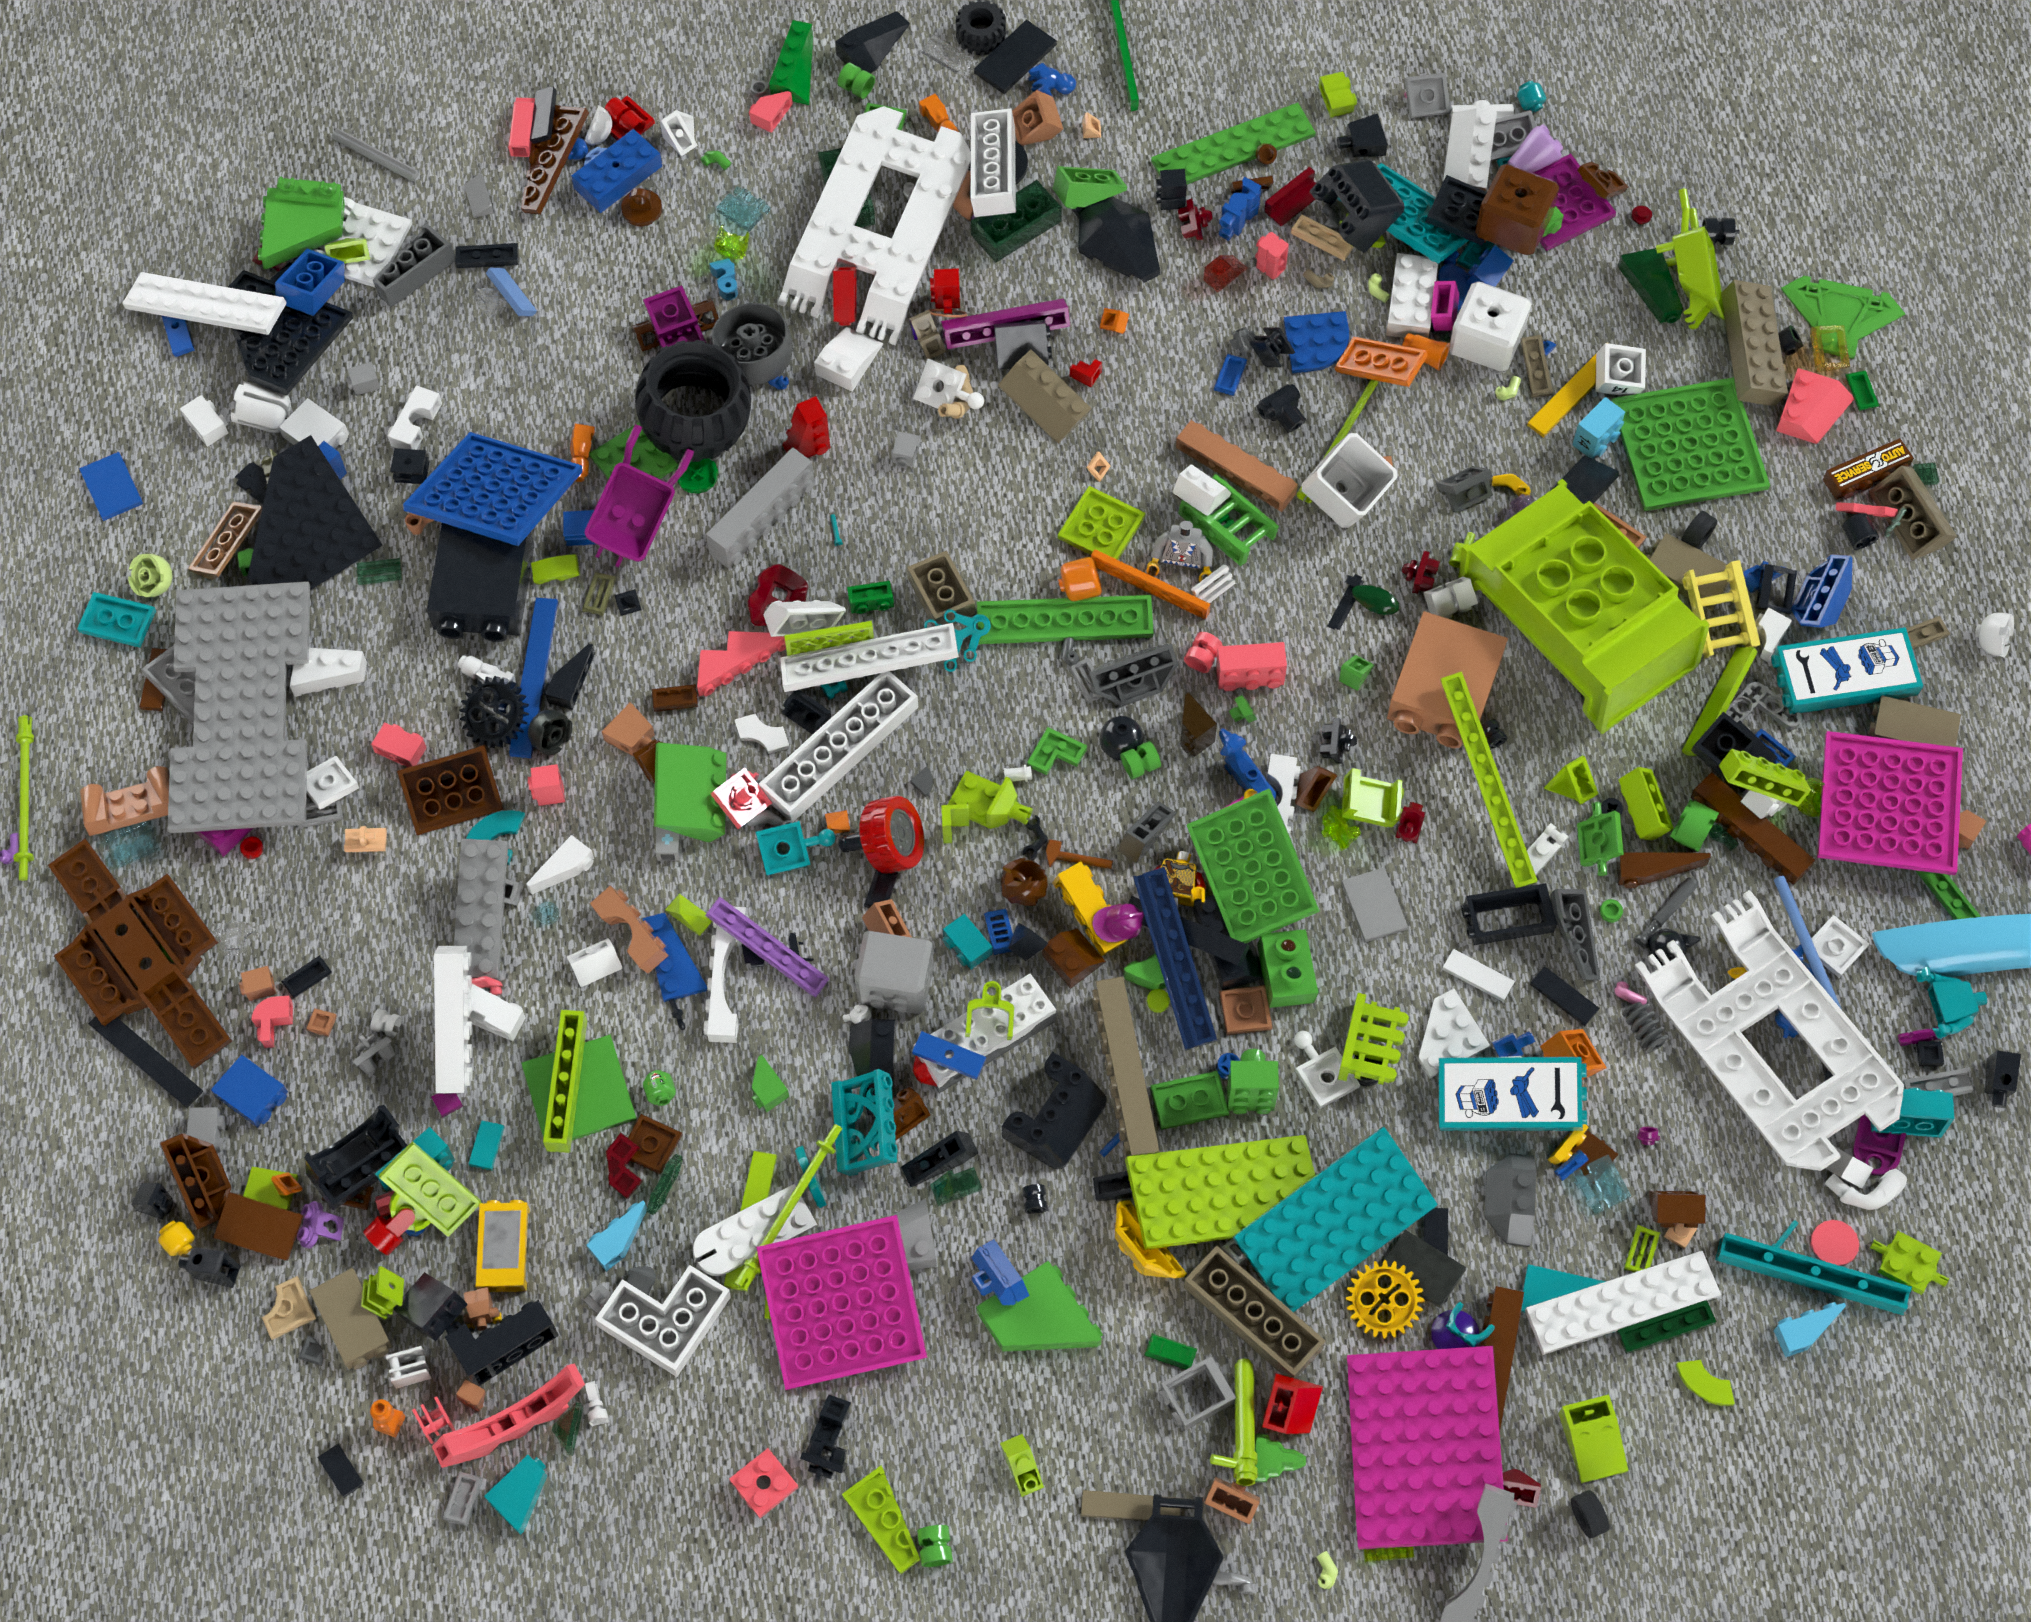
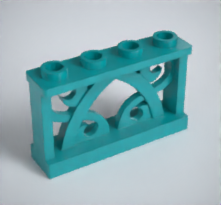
M876 1069L873 1072L848 1080H838L831 1083L834 1124L842 1128L835 1140L837 1172L848 1176H855L862 1171L890 1163H897L898 1148L895 1139L896 1125L894 1122V1102L891 1088L893 1083L889 1073ZM874 1083L875 1095H873L874 1088H871L868 1090L867 1095L865 1097V1093L868 1086ZM860 1087L859 1095L853 1094L852 1089ZM864 1106L876 1117L866 1137L862 1132L855 1129V1122L860 1118ZM871 1147L872 1149L879 1151L880 1154L878 1156L873 1157L869 1151V1148ZM863 1154H864L865 1157L867 1158V1159L861 1160V1161H858V1160H857V1159H858L860 1156H862Z

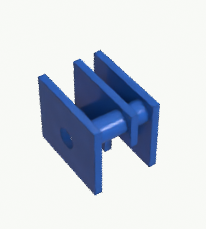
M594 510L563 512V535L566 546L595 545L594 542L585 536V529Z

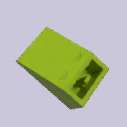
M1609 1394L1562 1406L1558 1415L1581 1484L1629 1471L1617 1416Z

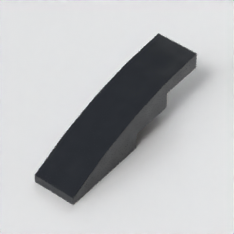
M1127 1171L1093 1178L1097 1202L1133 1198Z

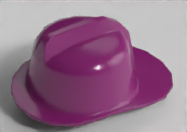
M1132 904L1104 907L1094 915L1092 921L1093 929L1100 939L1107 942L1132 939L1141 932L1144 912H1140Z

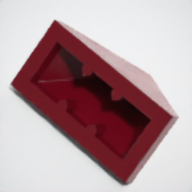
M1518 1469L1503 1472L1504 1490L1514 1493L1513 1501L1517 1502V1505L1537 1508L1541 1484Z

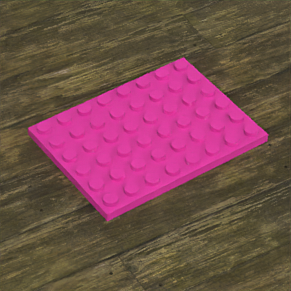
M1493 1346L1347 1355L1358 1549L1484 1543L1482 1524L1477 1513V1507L1485 1483L1504 1490ZM1508 1535L1505 1540L1500 1539V1542L1508 1541Z

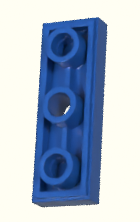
M161 315L173 355L178 357L195 351L186 320Z
M921 1031L912 1050L913 1055L975 1080L978 1079L986 1062V1057L923 1031ZM947 1055L953 1056L950 1059L946 1058Z

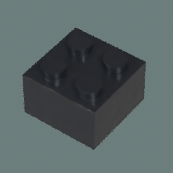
M1722 712L1694 744L1691 751L1725 778L1719 764L1729 751L1734 749L1749 753L1759 740L1725 712Z

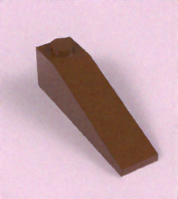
M1623 852L1624 855L1617 857L1616 860L1618 885H1624L1625 888L1632 889L1638 887V885H1644L1706 866L1711 858V853Z

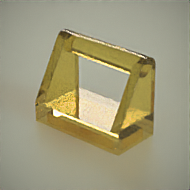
M1844 325L1811 327L1810 337L1816 372L1849 368L1850 361ZM1837 332L1841 362L1825 363L1821 334Z

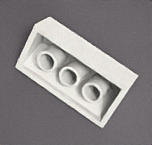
M1475 108L1452 114L1443 181L1446 175L1481 190H1486L1496 111Z

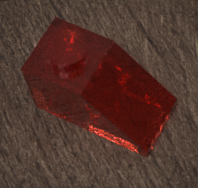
M1219 255L1204 267L1203 280L1219 293L1248 268L1233 255Z

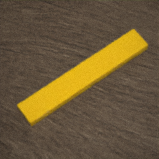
M1596 354L1528 422V427L1544 438L1596 386Z

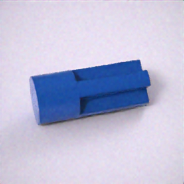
M1578 1150L1554 1172L1563 1181L1576 1169L1584 1165L1588 1158L1581 1150Z

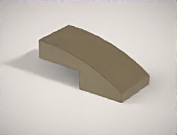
M929 310L909 318L926 359H932L946 352Z

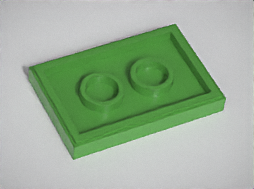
M1218 1071L1150 1085L1161 1130L1229 1116Z

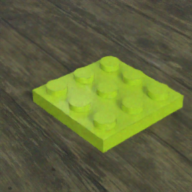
M1088 486L1058 533V539L1090 555L1096 549L1119 560L1145 519L1146 513Z

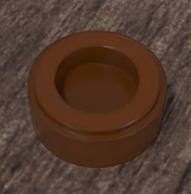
M1263 143L1256 149V159L1262 164L1269 165L1275 161L1277 150L1273 145Z

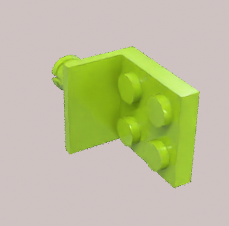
M967 770L948 805L968 804L969 820L990 829L1007 824L1010 818L1026 825L1028 822L1027 818L1030 819L1033 808L1017 802V793L1009 777H1005L1002 785H999Z

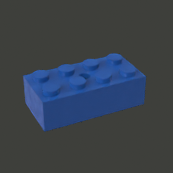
M632 129L571 175L573 187L598 212L602 213L662 167L661 155L638 132Z

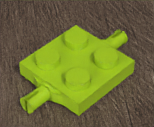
M1900 1231L1896 1232L1888 1246L1875 1239L1870 1246V1249L1882 1254V1263L1878 1273L1897 1283L1911 1286V1290L1920 1295L1924 1293L1931 1281L1943 1287L1949 1281V1278L1936 1272L1937 1263L1942 1253Z

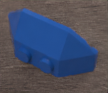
M1831 554L1827 561L1818 565L1806 576L1791 609L1801 626L1821 628L1837 623L1852 590L1853 558L1851 556Z

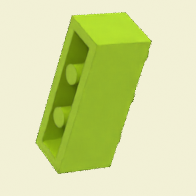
M1637 767L1618 779L1621 793L1625 797L1628 812L1632 816L1635 831L1640 839L1656 840L1674 829L1652 769Z

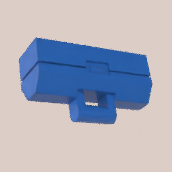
M995 1239L982 1245L983 1247L977 1248L971 1258L979 1272L973 1275L971 1280L981 1295L985 1296L993 1291L1002 1305H1014L1016 1301L1019 1302L1030 1296L1023 1279Z

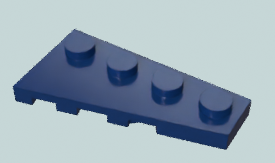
M665 912L642 918L643 921H647L653 928L652 935L655 938L658 936L666 945L664 950L669 955L655 967L663 1001L667 1002L670 999L675 1000L708 991L707 985Z

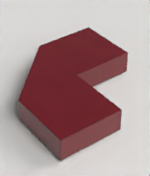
M620 1132L606 1150L609 1171L608 1180L609 1185L629 1199L643 1182L640 1177L626 1167L640 1147Z

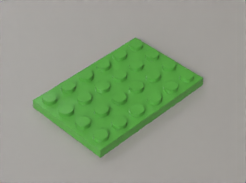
M1270 789L1186 825L1231 938L1246 944L1260 938L1262 935L1274 932L1320 912Z

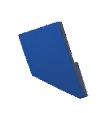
M1763 561L1760 566L1756 565L1743 571L1746 587L1750 593L1758 590L1761 567L1769 562ZM1773 572L1772 581L1783 574Z

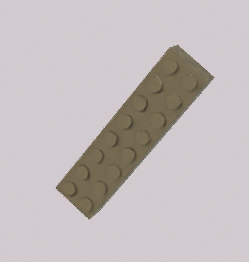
M1117 977L1096 981V988L1092 990V1007L1097 1015V1031L1101 1033L1102 1041H1100L1102 1054H1105L1106 1075L1110 1078L1109 1090L1111 1098H1114V1115L1116 1120L1120 1119L1118 1120V1134L1120 1142L1124 1141L1122 1153L1125 1163L1127 1156L1159 1153V1146L1124 978Z

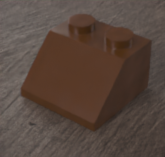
M1078 929L1059 933L1049 940L1048 945L1042 949L1043 958L1070 989L1106 963L1105 959Z
M1649 1191L1653 1221L1660 1223V1227L1673 1228L1675 1223H1684L1686 1228H1698V1224H1706L1705 1194L1697 1191Z

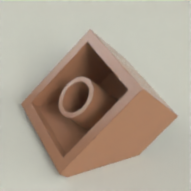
M1038 90L1012 110L1015 134L1021 146L1050 140L1063 130L1054 98Z

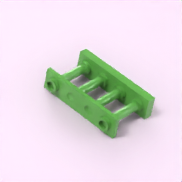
M1215 474L1212 479L1231 492L1230 497L1225 500L1227 503L1212 515L1206 516L1184 500H1181L1178 514L1186 521H1190L1194 528L1202 530V534L1239 566H1242L1247 562L1250 552L1249 547L1264 535L1273 541L1276 538L1279 526L1232 488L1226 480ZM1232 509H1235L1242 517L1228 528L1223 527L1218 520ZM1248 522H1251L1258 530L1242 542L1233 535Z

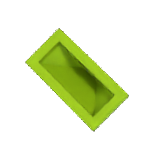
M346 238L325 245L326 255L343 261L344 264L370 260L366 238Z
M678 894L665 909L667 913L699 936L713 922L705 916L706 912L681 894Z

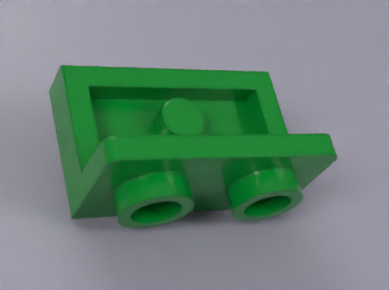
M890 581L847 587L851 614H864L873 610L885 611L894 607Z

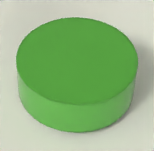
M1606 900L1600 907V916L1607 922H1617L1623 914V907L1616 900Z

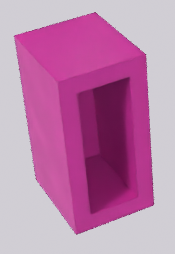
M1456 281L1434 282L1431 321L1434 331L1453 330L1457 319L1459 301Z

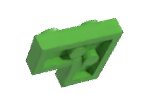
M1047 727L1029 758L1027 766H1031L1032 769L1044 775L1049 773L1057 758L1077 767L1087 751V745Z

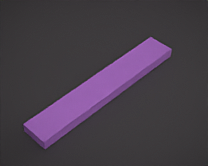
M719 897L705 916L815 998L829 981L827 976L723 898Z

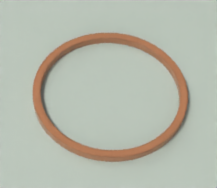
M929 309L930 314H931V315H935V316H942V317H966V316H967V313H966V312H964V311H959V310H952V311H953V312H957V313H962V315L938 314V313H933L932 311H944V309Z

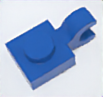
M1528 1031L1518 1038L1515 1037L1514 1033H1511L1492 1042V1045L1498 1057L1524 1055L1521 1048L1536 1041L1532 1033Z

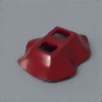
M774 564L760 572L757 579L758 587L751 593L748 599L751 622L755 626H767L763 615L766 607L772 602L781 601L772 595L775 587L783 589L788 593L786 599L782 602L797 600L806 602L808 591L806 580L781 564Z

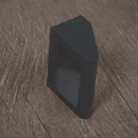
M1764 564L1761 567L1755 609L1767 611L1770 608L1779 613L1791 614L1797 570ZM1773 572L1788 575L1783 607L1768 604Z

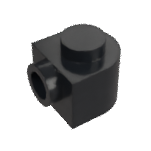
M1790 325L1778 332L1780 347L1785 352V355H1793L1804 346L1800 335L1793 326Z

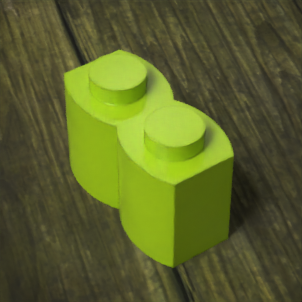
M1343 71L1320 76L1318 87L1330 118L1354 112L1357 99L1355 93H1352L1350 90L1351 83L1349 77H1345Z

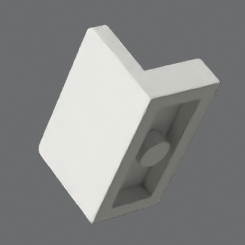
M609 938L567 956L581 987L622 969V965Z

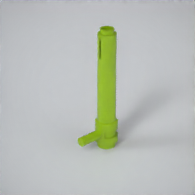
M1243 1358L1237 1360L1235 1364V1452L1233 1453V1458L1212 1454L1210 1464L1233 1468V1477L1236 1479V1483L1241 1486H1251L1255 1484V1480L1258 1478V1468L1256 1467L1258 1454L1255 1452L1254 1365L1251 1363V1360Z

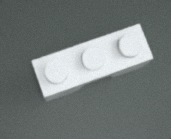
M417 385L413 392L409 393L407 403L398 412L394 426H391L388 430L387 436L392 447L417 450L423 435L420 427L413 425V422L419 418L434 419L442 405L439 393Z

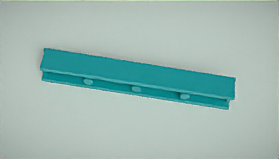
M1726 1232L1720 1238L1716 1261L1896 1314L1904 1315L1908 1309L1907 1303L1912 1289L1911 1286Z

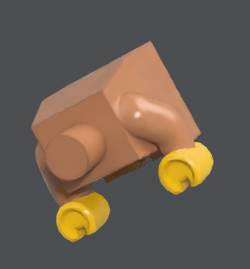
M487 1287L464 1293L465 1302L468 1304L466 1306L468 1313L463 1316V1320L468 1329H474L477 1326L478 1331H483L487 1329V1323L492 1321L494 1324L497 1321L500 1323L502 1320L501 1312H499L498 1308L493 1307L492 1298Z

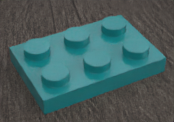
M93 592L77 630L82 634L141 648L156 609L154 606Z

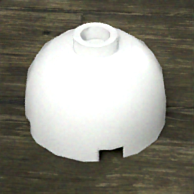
M1993 613L1985 617L1982 624L1977 625L1975 637L1979 638V644L1985 652L2002 657L2007 655L2010 645L2004 646L2008 643L2010 636H2013L2014 616L2008 613Z

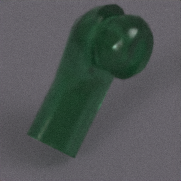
M1715 824L1711 827L1709 831L1710 838L1724 844L1731 852L1739 845L1721 825Z

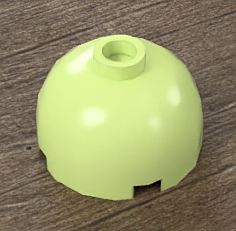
M140 554L133 559L129 566V569H132L128 581L136 595L144 597L160 596L168 590L172 583L173 576L170 564L158 555Z

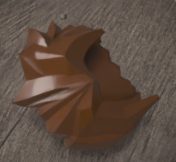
M1020 858L1004 865L1001 878L1002 896L1008 899L1011 904L1036 906L1038 899L1046 896L1048 888L1047 875L1038 863L1032 860H1025L1026 858Z

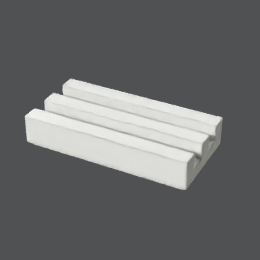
M1223 564L1191 589L1193 595L1211 603L1236 584L1235 580L1231 578L1232 574L1228 572V566ZM1224 575L1223 577H1221L1219 580H1217V581L1214 583V581H1215L1216 579H1218L1220 576Z

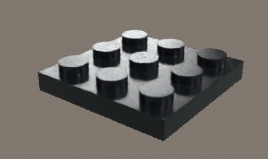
M1446 175L1425 222L1483 246L1485 240L1479 238L1475 231L1481 203L1487 192Z

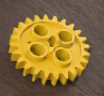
M1386 1260L1383 1261L1382 1267H1379L1376 1261H1374L1373 1269L1365 1265L1366 1273L1363 1274L1361 1271H1357L1360 1278L1358 1280L1351 1278L1355 1287H1347V1290L1353 1293L1352 1296L1346 1297L1347 1301L1353 1303L1347 1307V1310L1355 1311L1350 1318L1352 1320L1359 1318L1356 1326L1359 1328L1365 1325L1364 1333L1366 1334L1372 1329L1374 1338L1378 1336L1379 1332L1382 1333L1384 1339H1387V1335L1390 1332L1396 1338V1331L1398 1330L1405 1335L1404 1327L1408 1326L1413 1329L1414 1327L1410 1321L1412 1319L1419 1321L1420 1319L1415 1313L1423 1312V1309L1418 1306V1303L1425 1302L1424 1298L1418 1297L1423 1292V1289L1415 1288L1420 1281L1418 1279L1411 1281L1414 1273L1411 1271L1405 1274V1265L1398 1270L1395 1261L1391 1267H1388ZM1387 1276L1391 1278L1392 1283L1390 1287L1383 1289L1379 1287V1280ZM1400 1284L1401 1288L1389 1297L1390 1304L1383 1303L1373 1315H1370L1369 1312L1381 1303L1380 1296L1382 1294L1388 1296L1395 1286ZM1371 1293L1375 1298L1373 1304L1368 1306L1362 1304L1363 1295ZM1399 1294H1406L1409 1297V1301L1405 1306L1396 1304V1297ZM1385 1310L1391 1312L1392 1317L1389 1322L1382 1323L1379 1321L1380 1312Z

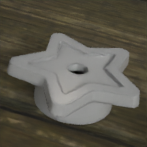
M753 80L751 88L745 92L753 95L757 102L760 97L770 95L768 91L769 82Z

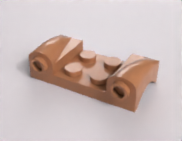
M155 766L146 773L147 782L105 793L102 786L98 784H88L80 790L84 826L89 836L167 816L169 769Z

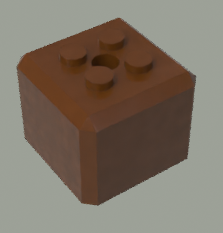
M1510 164L1501 165L1481 203L1475 231L1477 236L1524 255L1534 254L1554 213L1559 192L1557 182Z

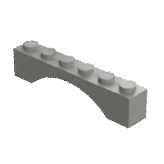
M1485 1483L1477 1507L1484 1535L1482 1558L1468 1584L1457 1594L1446 1600L1439 1622L1478 1621L1474 1619L1476 1610H1482L1486 1597L1482 1595L1484 1586L1489 1587L1494 1573L1490 1572L1492 1563H1498L1501 1549L1498 1548L1500 1539H1506L1509 1526L1505 1525L1508 1515L1513 1517L1517 1502L1513 1501L1514 1493Z

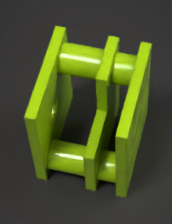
M379 1266L378 1273L375 1276L370 1274L369 1281L367 1279L363 1280L361 1307L386 1320L387 1314L391 1315L396 1305L402 1306L404 1279Z

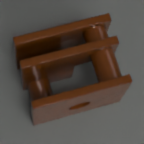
M656 739L632 754L649 782L652 781L653 784L655 783L656 744L658 742L663 743Z

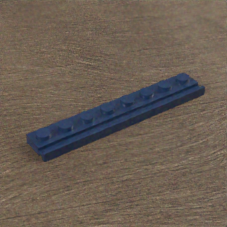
M1165 867L1143 873L1139 876H1133L1185 1051L1217 1042L1216 1033Z

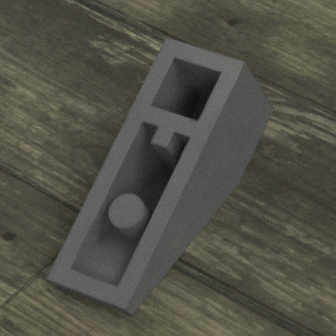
M1158 801L1126 831L1118 852L1137 863L1148 853L1177 812Z

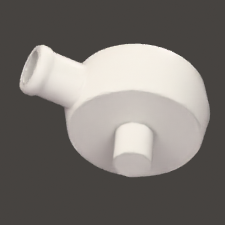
M856 1005L850 1014L843 1015L844 1022L852 1021L854 1024L865 1022L871 1018V1010L866 1005Z

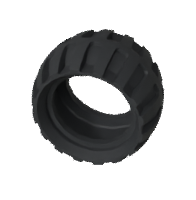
M696 340L695 342L679 341L675 345L665 346L660 349L656 356H653L645 365L638 380L635 394L637 417L650 442L653 441L654 446L662 453H667L674 459L682 460L686 449L694 451L691 459L692 462H701L702 459L707 458L713 459L718 457L723 451H728L744 432L751 411L750 386L738 361L731 354H727L722 347L716 344H707L701 340ZM681 386H701L709 388L720 395L725 404L711 415L688 417L669 410L661 399L669 391Z

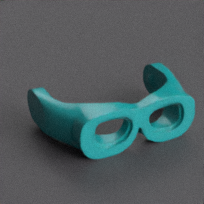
M1459 1302L1451 1311L1448 1323L1445 1326L1465 1343L1475 1347L1476 1344L1490 1336L1495 1326L1490 1324L1480 1334L1461 1333L1455 1325V1318L1464 1306L1463 1303Z

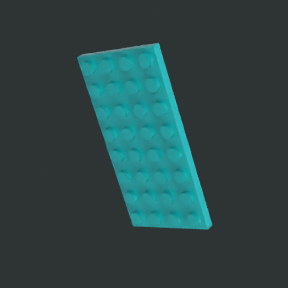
M1381 1127L1232 1237L1269 1291L1292 1312H1295L1438 1204L1387 1129Z

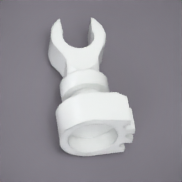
M595 1381L585 1383L590 1402L588 1404L590 1410L588 1413L589 1424L596 1426L608 1423V1413L606 1409H603V1403L600 1401L598 1385L595 1384Z

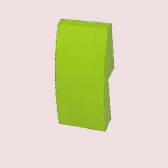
M576 554L556 556L531 563L533 581L537 585L555 579L564 581L580 575Z

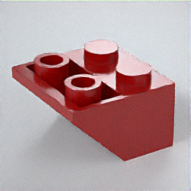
M1275 1373L1262 1427L1285 1434L1310 1433L1323 1386Z

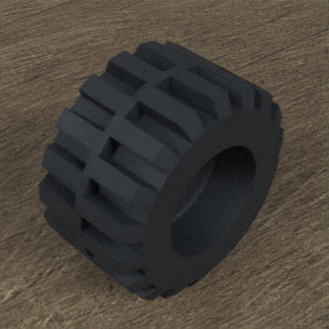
M977 0V2L970 1L969 5H963L962 9H959L957 12V42L961 44L963 50L968 48V53L972 54L973 51H976V55H980V52L988 55L990 50L993 51L996 46H999L1005 40L1006 17L1001 7L998 8L996 3L990 4L988 0L982 2V0ZM976 25H987V26H989L988 28H985V29H976V28H974V26H976Z

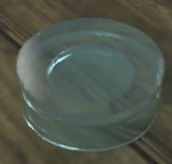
M544 902L536 910L537 919L544 925H551L559 918V909L552 902Z

